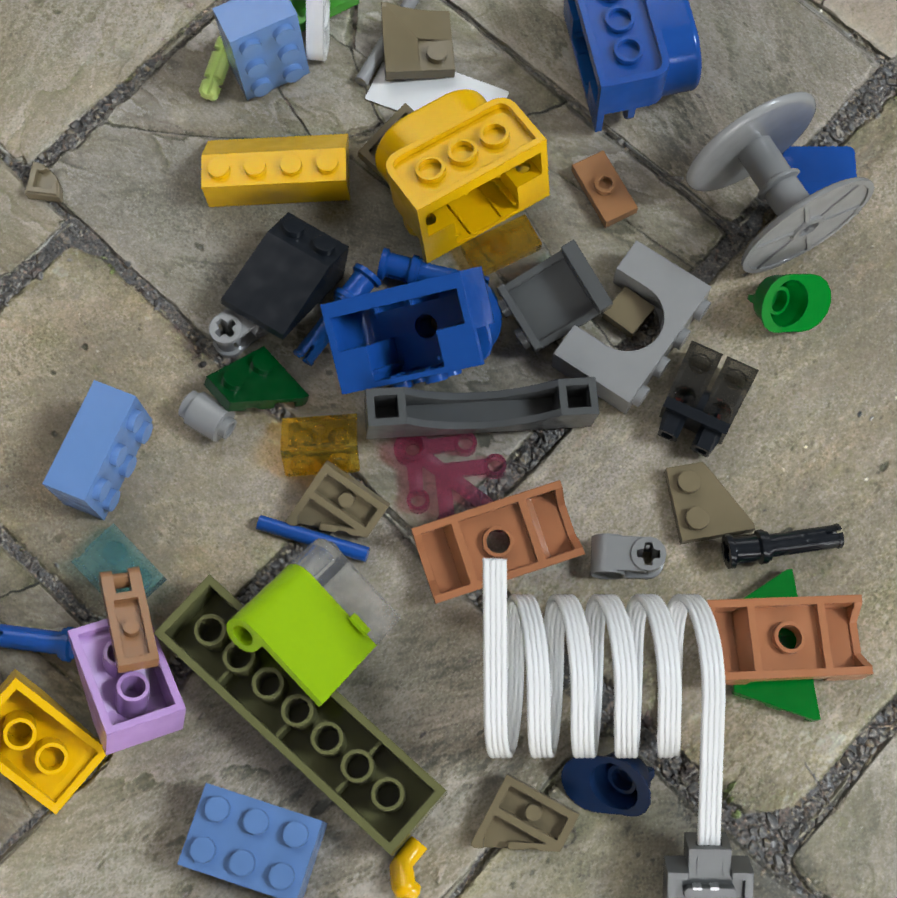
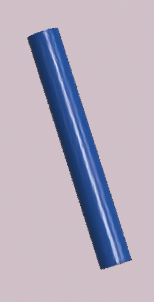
M260 515L256 525L257 530L366 562L370 547L300 526H292L286 522Z

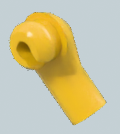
M413 836L410 837L389 866L391 889L398 898H417L421 891L420 884L415 881L413 866L427 848Z

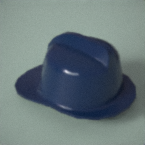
M612 752L606 756H596L595 758L573 757L566 762L561 771V783L571 800L585 810L596 813L638 817L644 814L651 804L650 787L655 771L653 767L646 766L639 757L635 759L616 758L615 753Z

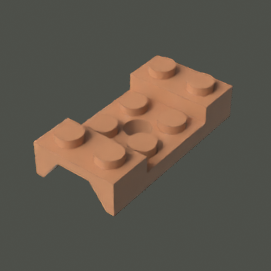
M560 480L411 528L435 604L482 589L483 558H506L507 580L585 554L583 546L574 532L565 505ZM502 531L507 535L509 545L506 551L494 553L488 548L487 537L491 532Z
M861 594L706 600L713 612L720 635L724 659L725 685H745L757 681L823 679V681L860 680L874 674L872 665L861 654L857 620L863 603ZM781 628L789 629L794 633L796 637L794 649H788L780 643L778 634Z

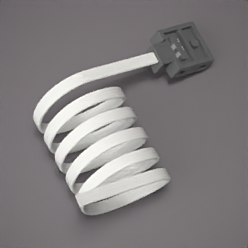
M483 558V717L485 745L490 758H512L515 754L522 716L524 665L526 666L527 736L530 755L532 758L550 759L555 756L562 715L565 635L570 672L572 755L574 758H595L597 756L602 713L605 622L610 639L613 663L614 753L616 758H637L641 732L643 647L646 616L652 632L657 666L658 758H679L681 747L683 641L687 613H689L698 645L702 690L697 832H684V855H664L663 898H753L754 871L749 857L732 856V848L727 833L721 832L725 669L718 627L713 612L706 600L698 594H676L666 606L663 599L656 594H635L630 598L625 609L620 598L614 594H594L588 600L584 614L581 603L575 595L553 594L547 601L543 622L540 606L533 595L512 594L507 600V559Z

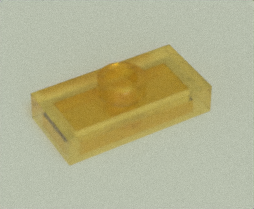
M525 214L461 245V251L470 267L482 266L484 276L542 249V242Z

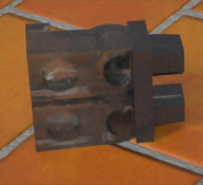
M692 340L659 417H662L658 435L669 441L676 442L682 428H686L697 433L690 449L704 457H708L718 443L722 444L759 370L727 356L710 392L707 388L723 354Z

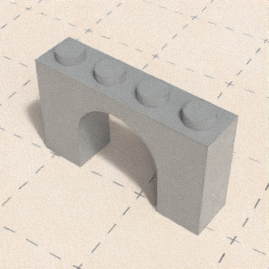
M637 240L616 267L613 283L622 289L626 286L655 307L654 313L660 325L659 336L642 349L621 351L605 345L574 325L553 353L552 367L569 378L595 377L598 397L625 415L632 405L639 407L650 392V388L647 387L649 381L653 376L658 379L662 376L671 362V359L667 357L674 347L678 350L682 348L691 334V331L687 329L693 319L700 321L711 305V302L707 300L711 290L710 285Z

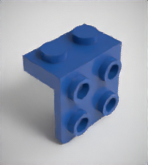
M790 146L782 153L791 168H798L800 170L797 177L809 195L833 183L857 177L855 151L849 146Z

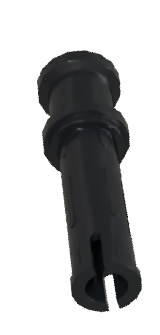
M838 523L773 534L760 529L755 530L752 535L732 537L731 534H725L721 539V548L726 567L728 569H735L737 564L758 561L761 565L768 564L772 561L773 557L833 548L840 549L844 545L843 532L837 533V531L842 529Z

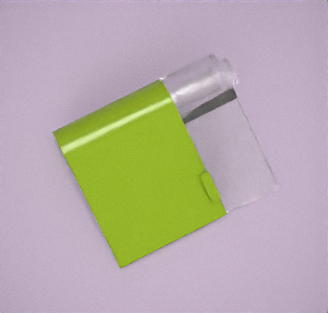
M318 538L311 542L228 621L226 630L232 642L246 652H255L263 646L316 705L320 707L402 617L343 555L336 544L326 539Z

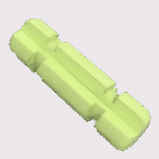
M221 36L216 40L214 45L216 50L212 52L204 73L206 78L202 80L199 87L201 97L211 101L218 99L221 91L219 86L223 85L230 66Z

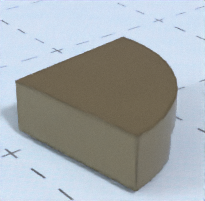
M33 161L25 189L28 199L62 203L63 190L56 175L45 165Z

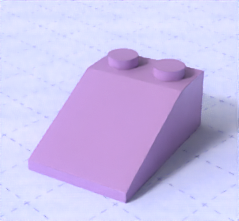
M107 619L67 630L92 720L105 755L183 729L186 707L155 634L159 666L118 673Z

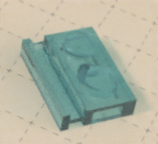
M114 523L85 548V552L79 558L71 561L100 593L98 574L103 571L111 570L112 574L126 572V568L139 566L146 599L167 580ZM129 588L115 590L116 593L129 591Z

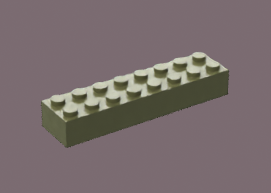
M209 574L161 624L154 634L384 850L394 856L448 794L447 790L337 690L324 704L318 707L263 646L255 652H246L236 646L227 633L226 624L244 605Z

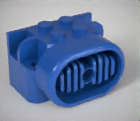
M564 0L563 14L595 132L602 131L605 114L622 111L625 119H631L635 116L636 108L653 105L663 96L688 92L697 88L701 78L702 58L699 35L689 0Z
M482 266L320 305L342 395L385 385L409 388L414 386V384L424 381L426 384L449 379L448 377L461 374L462 369L485 364L484 360L490 355L492 347L499 337L502 326V311L494 291L485 283ZM432 317H433V318L436 320V322H437V330H435V329L432 327V324H431V318H432Z

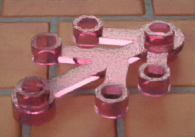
M472 433L428 439L426 436L398 437L394 443V454L397 461L407 467L410 490L407 496V505L413 513L422 514L430 506L429 495L423 489L422 467L435 476L439 507L437 520L455 514L452 489L475 507L494 502V500L463 477L487 475L489 478L499 479L506 473L507 463L505 458L500 454H491L485 459L443 463L434 456V454L456 451L463 457L473 455L477 449V440ZM463 439H469L473 443L469 449H462L458 444ZM410 445H416L420 448V451L416 455H409L406 453V449ZM493 461H498L502 464V469L493 472L488 468V465ZM415 496H422L426 500L424 505L420 507L414 506L411 501Z

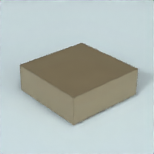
M625 286L614 299L612 307L603 313L602 318L632 339L653 314L655 307Z

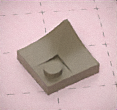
M381 2L385 80L454 78L455 61L449 11L419 10Z

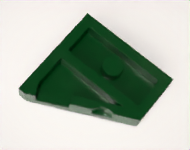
M264 346L206 376L204 386L228 412L243 411L247 408L272 409L275 403L294 402L295 407H300L306 404L309 397L308 393Z

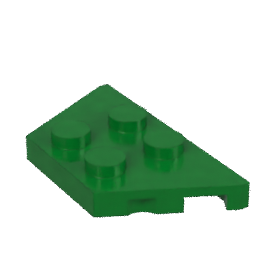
M786 569L743 599L798 597L793 569ZM781 628L778 634L780 643L788 649H794L796 646L794 633L789 629ZM813 679L757 681L745 685H731L732 694L762 702L767 707L804 717V720L810 722L821 720Z

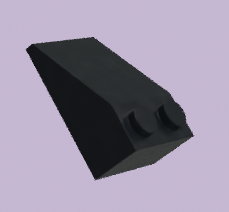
M288 212L265 234L221 298V304L283 340L344 277L349 246Z

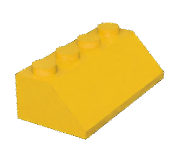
M348 134L208 141L201 155V189L208 206L223 207L350 200Z

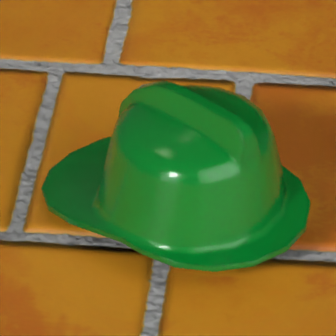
M772 275L765 278L759 284L755 293L748 294L747 299L753 303L756 316L762 320L763 326L769 332H802L817 326L827 315L831 304V290L828 282L819 275Z

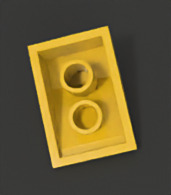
M14 669L0 685V773L53 813L57 814L106 755L99 739L45 691Z

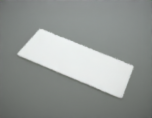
M383 60L365 99L396 111L406 103L415 111L439 97L456 90H474L480 93L487 102L495 98H507L509 92L455 72L454 78L385 80Z

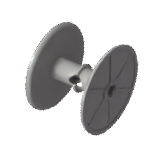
M794 92L779 96L739 117L718 133L698 153L687 171V184L692 189L702 192L718 190L750 176L759 189L758 199L761 201L766 199L776 214L777 218L769 223L751 241L742 256L741 266L747 273H760L771 270L813 249L855 217L874 192L875 187L870 179L854 177L833 183L809 195L797 177L800 170L798 168H791L783 157L782 153L803 134L814 117L816 101L810 93Z

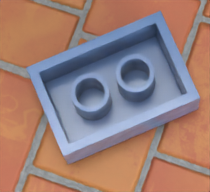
M230 0L212 8L230 68L247 101L254 97L265 96L272 89L286 83H294L310 73L297 12L290 0Z
M96 380L93 381L42 483L63 504L102 520H105L108 512H112L116 508L120 499L119 489L125 477L128 478L133 473L137 462L135 456L141 444H145L149 440L153 430V420L135 395Z
M206 783L177 865L276 898H304L328 823Z

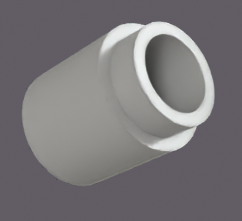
M195 390L191 391L179 407L178 415L184 419V423L214 442L219 441L221 438L227 439L237 424V420L234 419L235 411H226L217 399L206 392L198 393Z

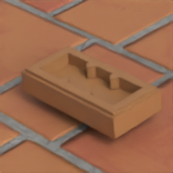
M604 150L572 165L571 171L605 228L637 213L638 206Z

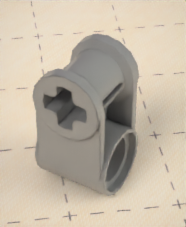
M229 308L215 316L209 324V334L213 339V346L219 355L226 358L240 355L260 337L270 333Z
M611 533L596 534L591 537L590 575L594 578L647 580L655 578L663 570L666 549L662 542L654 537L622 536ZM643 552H651L652 565L644 564Z

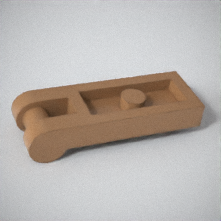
M139 566L126 568V572L112 574L111 570L99 572L100 591L103 596L117 672L123 673L159 666V655ZM129 588V591L116 593L115 590Z

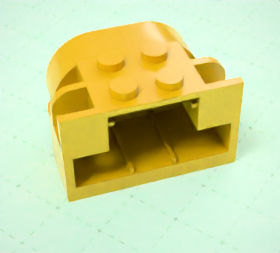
M461 89L452 91L395 122L383 135L376 149L375 164L377 170L390 186L394 206L403 217L406 230L410 235L417 236L420 239L422 255L426 263L435 260L550 195L547 139L511 99L495 98L487 102L480 93L474 90Z

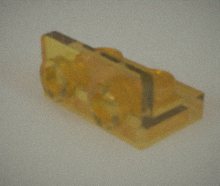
M357 413L282 418L280 451L285 475L288 477L317 475L327 460L346 473L359 472Z

